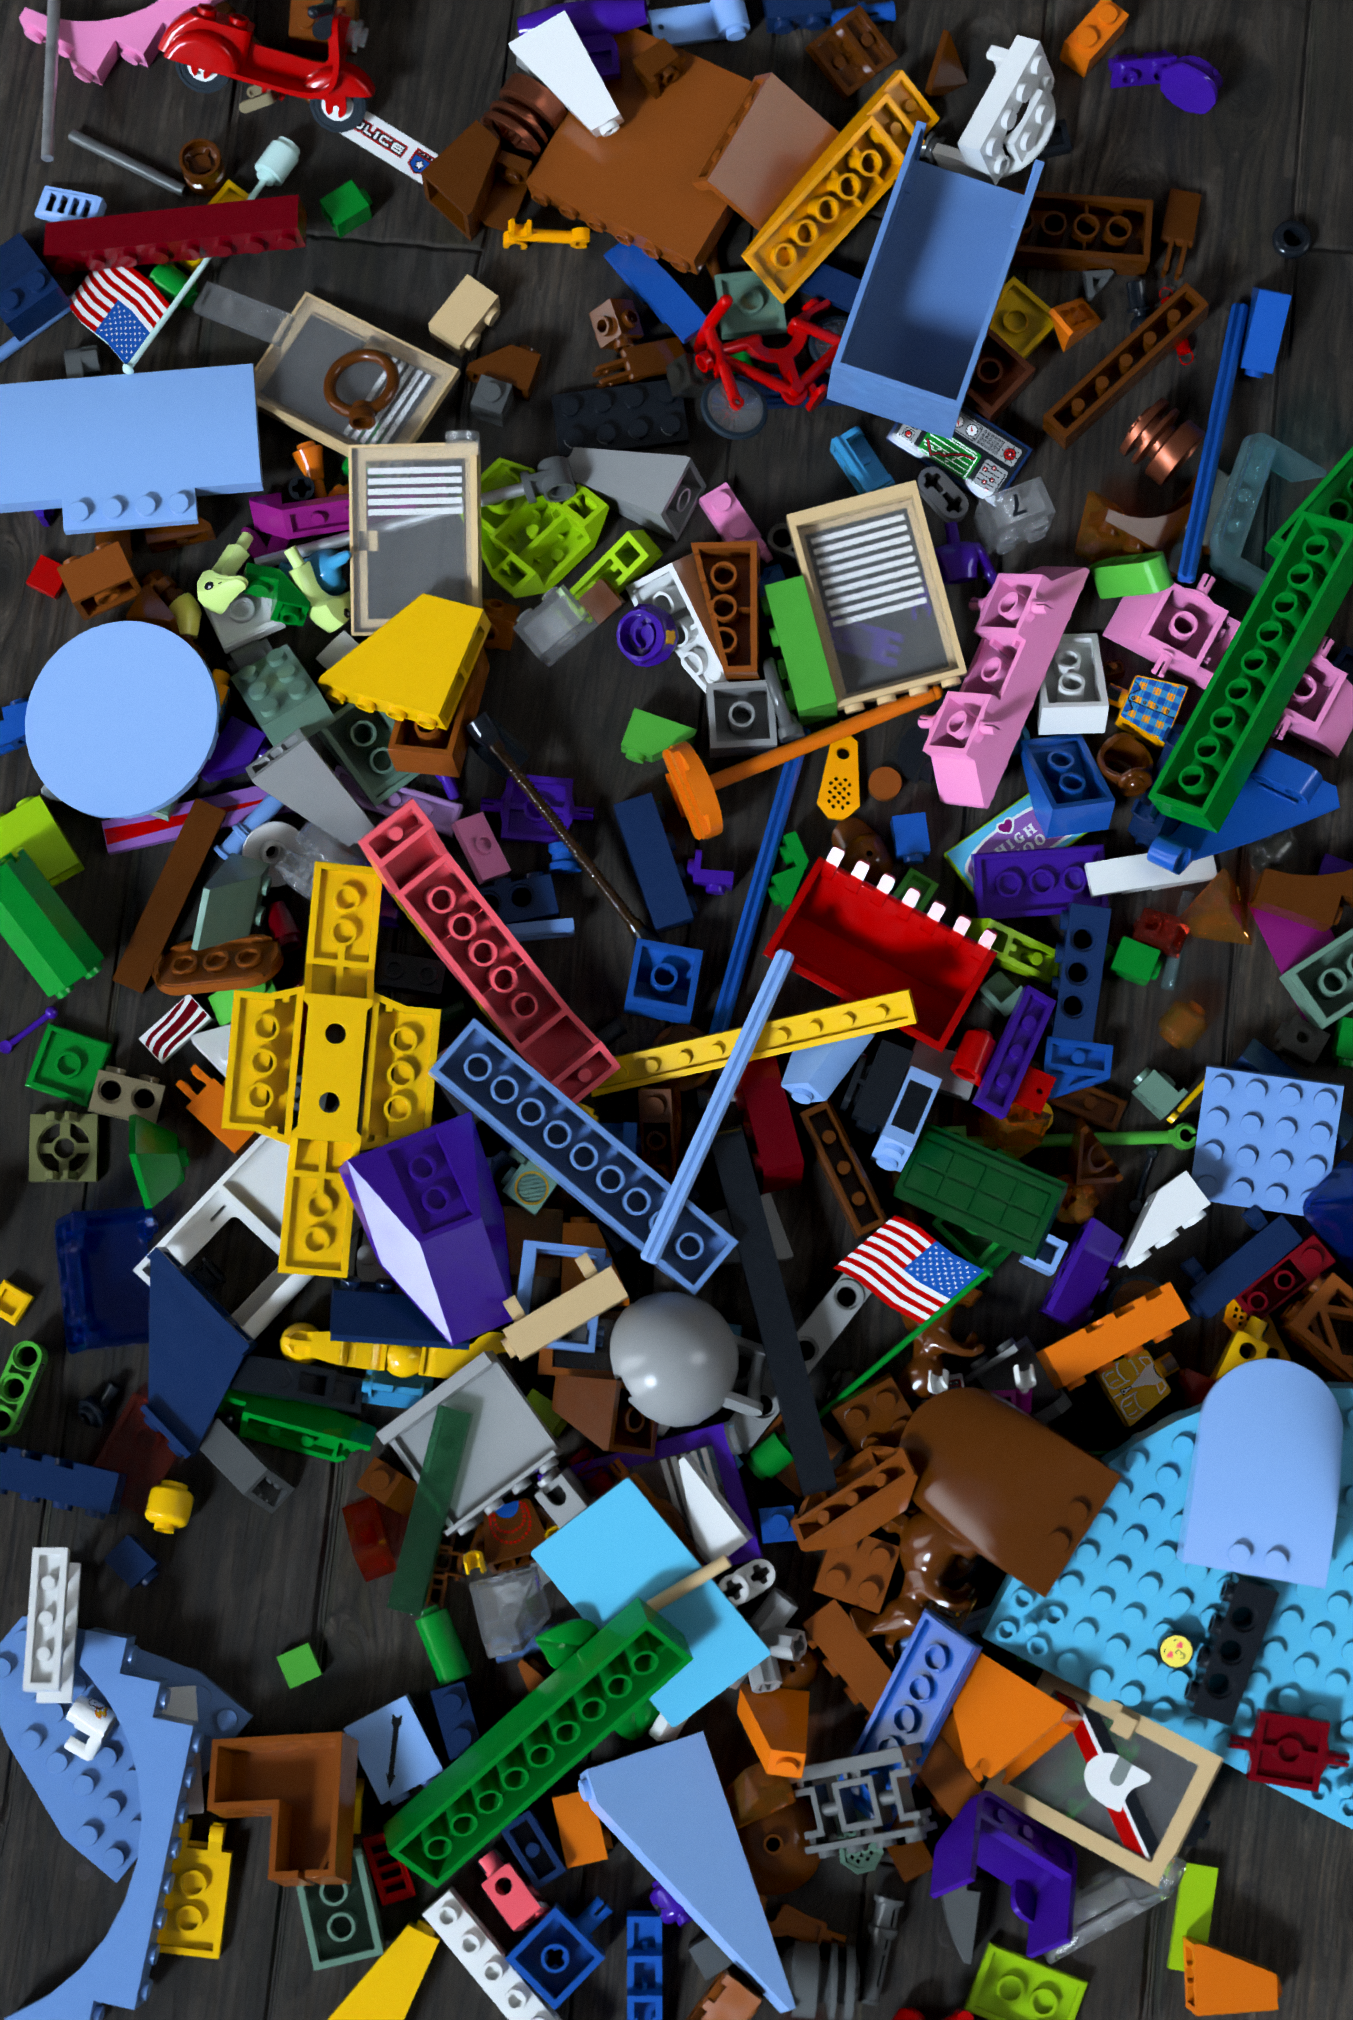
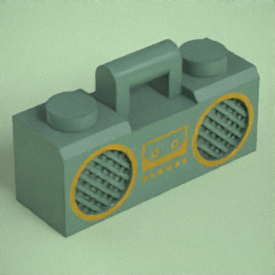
M513 1146L507 1155L521 1165L518 1169L512 1166L500 1182L505 1186L502 1194L536 1217L558 1186V1183L533 1162L524 1158L523 1154Z

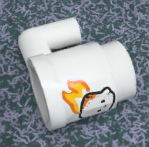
M80 1695L69 1710L66 1720L73 1723L76 1729L90 1737L85 1744L77 1738L70 1736L64 1748L86 1761L93 1760L102 1742L106 1739L117 1720L113 1709L92 1697L88 1699Z

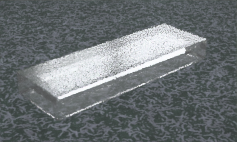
M209 281L206 282L193 306L194 312L198 315L279 347L282 346L295 321L294 316L290 313Z

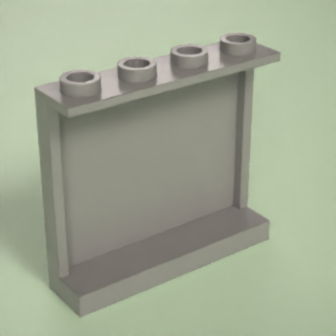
M493 1350L481 1353L376 1433L383 1445L390 1444L446 1523L448 1529L445 1531V1534L447 1536L457 1532L462 1536L478 1524L475 1518L484 1511L488 1516L505 1504L502 1500L504 1496L511 1491L514 1495L522 1492L532 1484L529 1479L538 1471L542 1475L559 1464L556 1457L564 1452Z

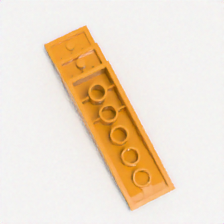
M896 70L861 108L798 182L742 253V258L781 304H784L893 185L894 179L898 177L917 120L927 123L924 136L940 120L939 116L903 70Z

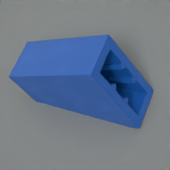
M1253 286L1238 366L1245 369L1244 375L1263 378L1264 373L1273 374L1292 295Z

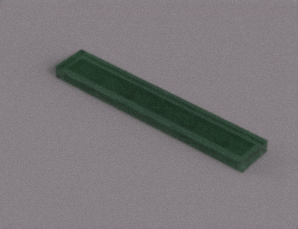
M438 1405L387 1608L417 1617L423 1615L474 1413L445 1405Z

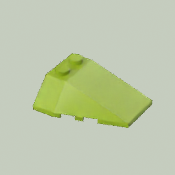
M499 457L481 474V494L521 483L520 472L529 470L530 474L536 472L532 468ZM577 484L574 496L562 502H549L544 498V495L537 497L536 503L529 504L526 495L481 507L482 559L493 580L514 598L548 593L595 548L609 511L608 504L587 487ZM464 491L457 498L462 497L464 499ZM463 512V514H460V516H461V518H462V520H463V522H464V512Z

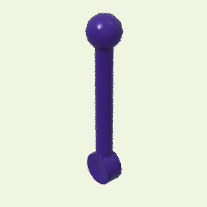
M55 1006L47 1007L45 1014L10 1041H2L0 1043V1051L4 1054H10L14 1049V1045L49 1018H56L58 1009Z

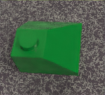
M136 1114L129 1115V1157L145 1209L153 1208L185 1182V1167L190 1166V1157L187 1147L180 1146L177 1134Z

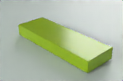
M1182 1861L1167 1961L1168 1969L1184 1971L1183 1936H1192L1208 1943L1218 1875L1217 1867Z

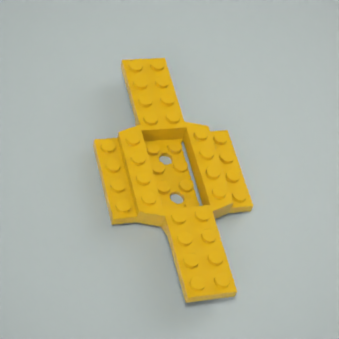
M315 861L303 986L272 993L234 990L221 1129L255 1131L289 1146L278 1273L347 1278L354 1205L338 1169L346 1160L358 1156L360 1151L381 1147L431 1127L435 1080L428 1075V1072L437 1062L441 1009L406 1006L374 992L382 882L373 867ZM304 1000L308 1005L298 1124L292 1130ZM370 1009L360 1128L358 1133L357 1122L359 1111L367 1010ZM331 1024H339L345 1029V1039L339 1044L330 1043L326 1038V1029ZM327 1092L334 1093L339 1098V1107L332 1113L324 1112L319 1105L320 1097Z

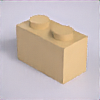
M467 274L428 323L430 336L462 358L467 350L472 351L481 339L480 333L486 325L492 326L498 319L501 312L499 296Z

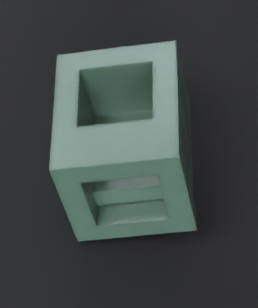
M1148 1067L1133 1080L1137 1086L1131 1092L1159 1120L1166 1117L1188 1093L1184 1088L1177 1091L1174 1088L1176 1083L1165 1072L1151 1071Z

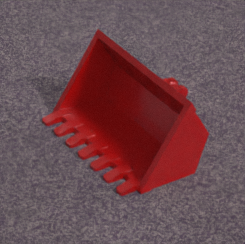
M834 845L827 859L821 856L818 857L762 954L773 960L779 949L789 951L795 957L790 970L841 997L838 1004L910 988L918 1022L898 1027V1029L942 1053L997 955L996 951L990 949L998 935L997 932L986 928L979 942L965 935L972 923L970 917L961 914L953 928L942 923L940 920L947 908L946 904L936 900L928 914L915 908V905L921 895L920 890L911 886L903 900L889 894L896 881L893 875L884 873L878 886H874L864 880L871 864L863 859H859L852 873L841 868L839 865L844 857L845 850Z

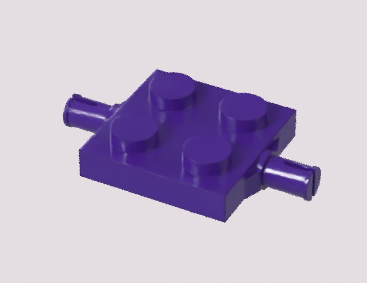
M527 775L526 778L532 781V785H535L534 788H537V792H540L539 795H543L542 798L546 799L545 802L547 801L548 805L553 808V812H556V815L559 816L558 819H561V822L567 826L566 829L570 828L573 819L593 821L594 807L574 805L572 797L573 779ZM514 777L506 780V789L501 799L481 797L480 811L500 812L502 819L501 840L547 845L561 842V838H558L553 828H550V825L547 824L548 821H545V818L542 817L543 814L540 815V811H537V808L534 807L535 804L529 801V797H526L527 794H524V790H521L522 787L518 786L519 783L516 784V780H513Z

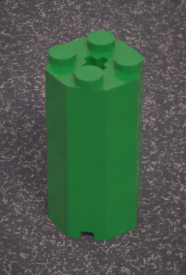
M21 846L17 848V857H14L10 852L0 858V934L47 996L56 995L58 999H62L75 989L73 983L83 976L88 980L103 969L101 961L104 959V955L24 847Z

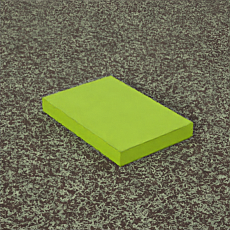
M989 1941L964 2009L988 2020H1075L1088 1982Z

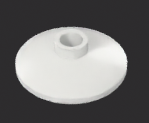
M272 821L258 826L248 835L242 848V856L270 863L268 876L272 877L271 887H278L291 882L302 871L307 857V848L303 836L296 828L285 822ZM270 846H274V854L266 856L267 849Z

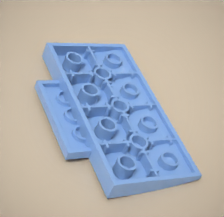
M253 363L142 372L131 375L118 374L0 384V513L62 508L64 532L66 535L199 524L198 496L264 491Z

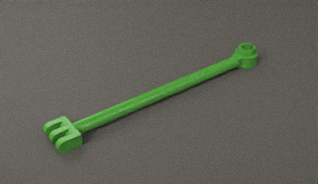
M1181 1123L1171 1130L1094 1132L1102 1146L1172 1144L1176 1149L1188 1150L1196 1145L1197 1138L1193 1136L1189 1142H1185L1180 1137L1181 1131L1188 1130L1191 1135H1196L1198 1131L1190 1123ZM966 1126L942 1127V1129L988 1149L1071 1147L1073 1133L967 1136Z

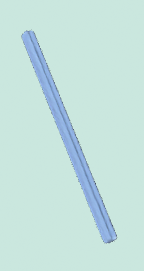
M779 949L772 960L641 1252V1258L646 1262L657 1264L663 1254L794 961V955L787 950Z

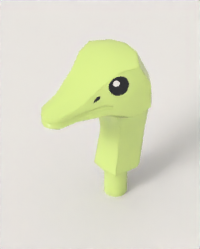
M242 532L236 544H228L215 566L201 574L197 582L198 600L209 611L222 615L236 597L247 588L248 580L244 576L235 575L250 556L247 550L254 540L250 533Z
M296 545L286 549L284 553L293 569L288 571L291 581L310 601L307 615L316 625L328 633L340 629L349 620L351 615L350 591L338 596L328 595L317 583L310 561L304 562Z

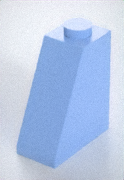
M875 1033L792 1051L781 1086L798 1103L810 1104L811 1102L826 1101L873 1039Z

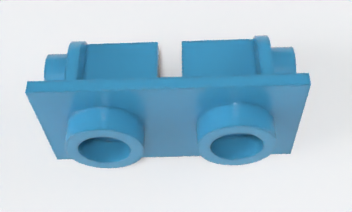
M366 1369V1375L362 1383V1392H364L362 1403L409 1409L433 1390L434 1378L413 1375L409 1378H399L393 1376L388 1371Z

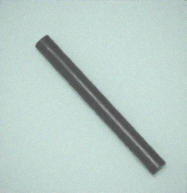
M76 129L71 130L68 137L69 141L181 197L185 195L188 185Z

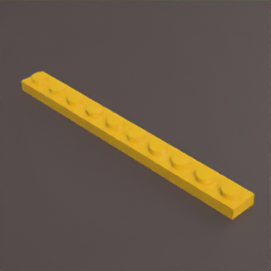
M910 988L768 1020L764 1025L749 1061L915 1024L918 1022V1017ZM742 1027L613 1056L621 1068L591 1092L592 1097L725 1067Z

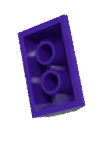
M1093 1217L1082 1222L1038 1313L1072 1331L1078 1330L1080 1325L1083 1327L1087 1326L1094 1313V1309L1090 1305L1095 1295L1101 1297L1108 1285L1109 1279L1105 1275L1110 1265L1116 1267L1122 1257L1124 1248L1120 1247L1124 1238Z

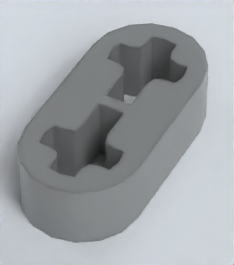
M927 467L923 469L918 475L916 483L919 495L944 521L958 523L963 520L969 506L965 494L939 468ZM927 477L929 480L938 479L937 489L941 493L932 486L927 489L925 487V478ZM944 497H946L952 504L956 503L957 501L960 503L958 509L959 513H957L955 510H952L951 512L947 511L948 502L944 499Z

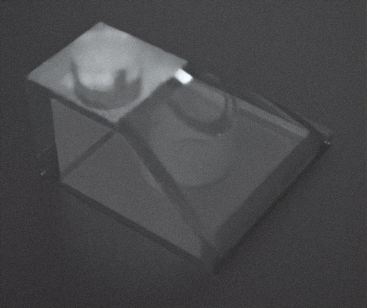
M537 1566L469 1583L488 1659L522 1651L551 1617L550 1607Z

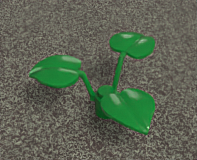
M573 1619L549 1628L535 1637V1640L543 1651L548 1663L556 1671L595 1636L599 1630L588 1619ZM648 1699L622 1722L615 1731L625 1739L636 1740L647 1732L656 1721L660 1712Z

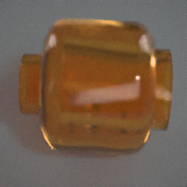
M1180 1000L1174 1001L1158 1020V1025L1161 1029L1158 1034L1177 1050H1180L1182 1047L1191 1049L1208 1030V1023L1203 1018L1207 1012L1193 1000H1190L1188 1004Z

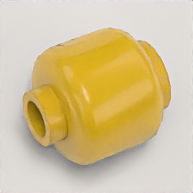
M162 1480L161 1485L152 1487L145 1510V1517L154 1524L153 1529L155 1531L173 1534L175 1529L184 1528L188 1524L194 1497L187 1491V1485L176 1481Z

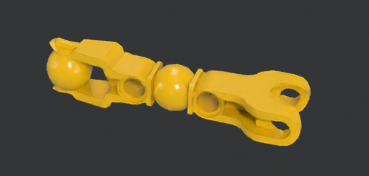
M298 1322L288 1326L280 1339V1350L283 1357L289 1362L308 1365L316 1360L342 1367L384 1372L386 1369L393 1376L399 1378H409L419 1372V1376L448 1379L485 1351L493 1350L496 1355L507 1352L500 1341L506 1338L504 1333L488 1332L481 1335L474 1343L470 1344L469 1350L330 1341V1331L320 1332L314 1325L306 1322Z

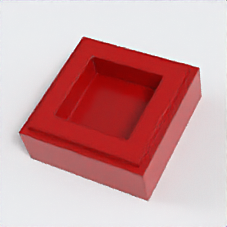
M41 554L25 583L27 586L57 600L65 586L57 570V567L62 566V564Z

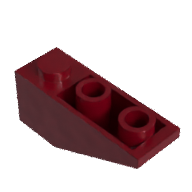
M1314 1231L1234 1298L1249 1318L1254 1316L1261 1320L1336 1262L1334 1254Z

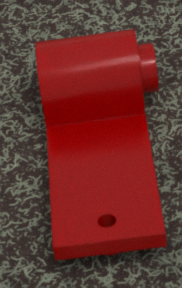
M981 1028L966 1031L950 1065L952 1073L979 1087L997 1046V1043L993 1040V1035ZM1028 1066L1013 1103L1040 1115L1056 1078L1032 1066Z

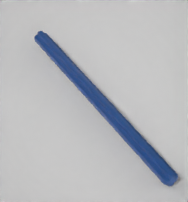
M1236 302L1231 306L1178 569L1177 579L1181 583L1191 584L1196 579L1249 307L1245 303L1240 304Z
M803 727L805 736L811 734L810 729ZM805 755L787 761L783 765L708 1034L725 1031L729 1028Z

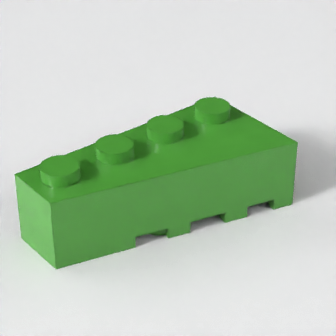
M803 575L764 585L765 596L760 597L764 617L771 616L773 628H769L768 631L772 647H779L781 659L777 660L781 679L787 678L789 691H785L790 711L795 710L797 721L802 726L837 717V698Z

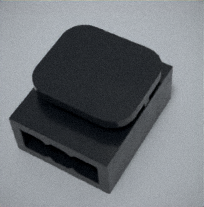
M882 1039L873 1061L868 1067L865 1064L868 1054L862 1052L838 1112L845 1114L847 1107L851 1105L853 1111L848 1122L854 1124V1131L872 1137L873 1133H881L914 1051Z

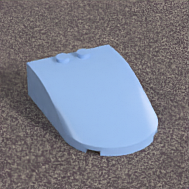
M1262 1358L1237 1365V1367L1219 1378L1211 1387L1204 1399L1198 1421L1176 1557L1181 1562L1326 1589L1339 1499L1343 1423L1335 1397L1317 1375L1305 1367L1290 1361Z

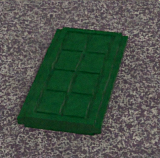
M925 1121L895 1186L893 1196L1036 1260L1061 1207L1069 1184Z

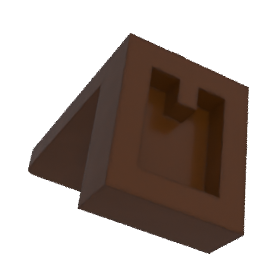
M501 150L497 160L498 177L482 213L481 223L505 232L508 231V220L515 219L516 221L529 189L526 180L533 169L531 160Z

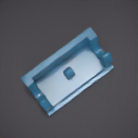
M859 426L853 427L831 440L830 452L859 495L895 485L891 474H888L865 439Z

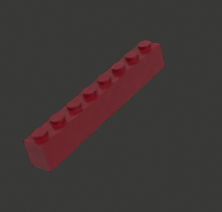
M297 194L49 222L45 224L44 257L54 274L68 275L81 271H101L117 267L131 268L136 265L165 264L181 260L194 261L199 258L228 257L244 253L258 254L262 251L281 249L291 250L293 248L306 247L307 213Z

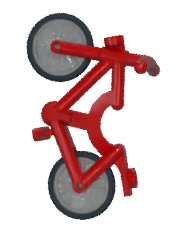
M729 294L721 296L704 320L694 343V351L697 353L695 362L698 368L704 373L712 368L714 370L715 379L704 389L700 402L704 420L714 432L728 439L745 440L757 435L767 421L768 407L762 392L752 382L742 377L734 376L733 372L781 393L783 400L789 405L797 406L802 404L808 395L810 399L805 405L808 412L813 411L819 406L827 394L828 386L822 384L817 388L814 383L825 373L830 375L832 363L848 317L830 316L820 320L817 324L809 321L828 310L831 305L828 299L820 302L818 297L809 300L802 307L803 313L793 317L787 326V332L792 336L791 342L784 348L769 349L762 344L763 339L759 334H752L724 344L719 341L715 328L733 303V298ZM807 342L809 343V351L815 363L799 377L793 358L801 352L804 343ZM745 351L754 359L768 363H778L782 379L730 355Z

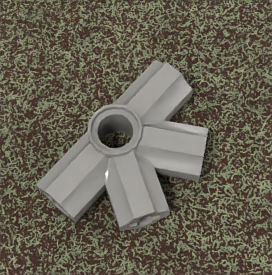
M774 1587L752 1618L746 1620L770 1649L771 1654L729 1687L737 1690L748 1675L752 1692L757 1694L772 1692L780 1688V1684L783 1683L777 1658L799 1662L800 1658L806 1653L808 1642L805 1638V1632L784 1627L799 1608L798 1604L778 1588Z

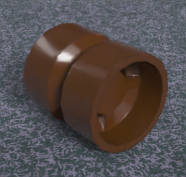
M198 138L190 140L182 147L179 154V164L189 189L200 196L215 195L226 183L227 179L226 169L217 146L208 139Z

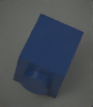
M128 1534L103 1559L131 1589L138 1588L140 1585L146 1588L160 1574L156 1569L162 1564L134 1534Z

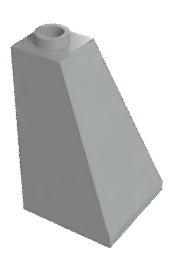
M574 447L571 455L567 457L575 486L579 484L587 487L608 504L610 510L675 542L678 541L699 498L706 488V484L695 464L687 456Z

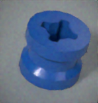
M563 842L548 844V852L552 855V861L549 863V872L554 874L581 872L582 865L580 866V862L576 861L577 858L574 859V855H571L572 852L568 851L569 848L567 849Z

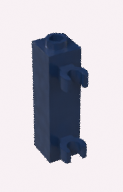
M1174 723L1173 728L1167 727L1162 739L1165 746L1152 773L1153 784L1143 793L1141 800L1135 799L1130 811L1134 816L1127 830L1135 838V843L1146 850H1149L1152 842L1159 834L1167 837L1172 835L1180 820L1162 815L1148 798L1153 785L1185 726Z
M1253 1205L1243 1212L1241 1217L1256 1233L1211 1271L1206 1273L1193 1256L1189 1257L1179 1266L1194 1283L1183 1294L1188 1299L1185 1302L1186 1306L1197 1318L1202 1316L1206 1320L1213 1317L1304 1241L1282 1214L1268 1222L1258 1207Z

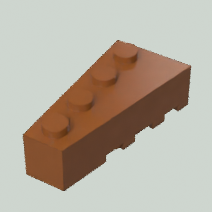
M758 542L691 543L727 682L761 680L760 549Z

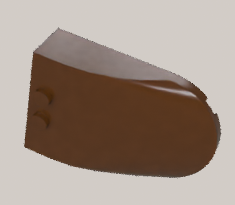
M963 1387L950 1389L928 1399L909 1419L899 1447L907 1450L918 1476L911 1496L915 1504L958 1539L1044 1598L1052 1595L1055 1590L1052 1588L1117 1483L1123 1482L1126 1477L1120 1471L997 1393L980 1388Z

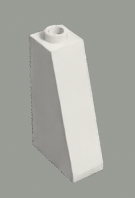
M565 10L508 43L515 56L596 138L600 135L607 137L615 133L620 128L619 124L625 122Z

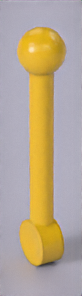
M1205 1079L1166 1119L1169 1123L1172 1124L1203 1091Z

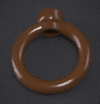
M357 349L339 357L328 369L323 382L324 397L328 405L336 413L349 418V425L357 430L371 429L376 424L375 414L384 410L393 401L400 385L399 370L395 362L387 354L379 350ZM359 362H372L381 366L386 373L387 382L378 398L372 402L357 400L352 405L345 403L339 398L336 385L345 369Z

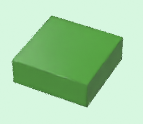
M310 1642L276 1657L290 1689L323 1674Z

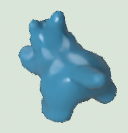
M323 549L303 559L304 562L310 561L317 583L328 595L338 596L345 590L346 581L342 578L341 565L347 563L350 559V551L339 552L336 549ZM281 562L277 568L291 581L288 571L293 569L290 562Z

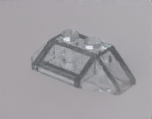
M1105 1870L1091 1878L1093 1884L1082 1890L1076 1887L1072 1942L1043 1953L1045 1959L1050 1965L1078 1948L1171 1897L1170 1890L1162 1884L1157 1888L1139 1877L1120 1871L1111 1873L1110 1870Z

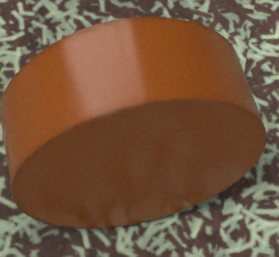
M877 768L869 777L868 790L876 800L890 801L900 792L902 785L901 777L893 768Z

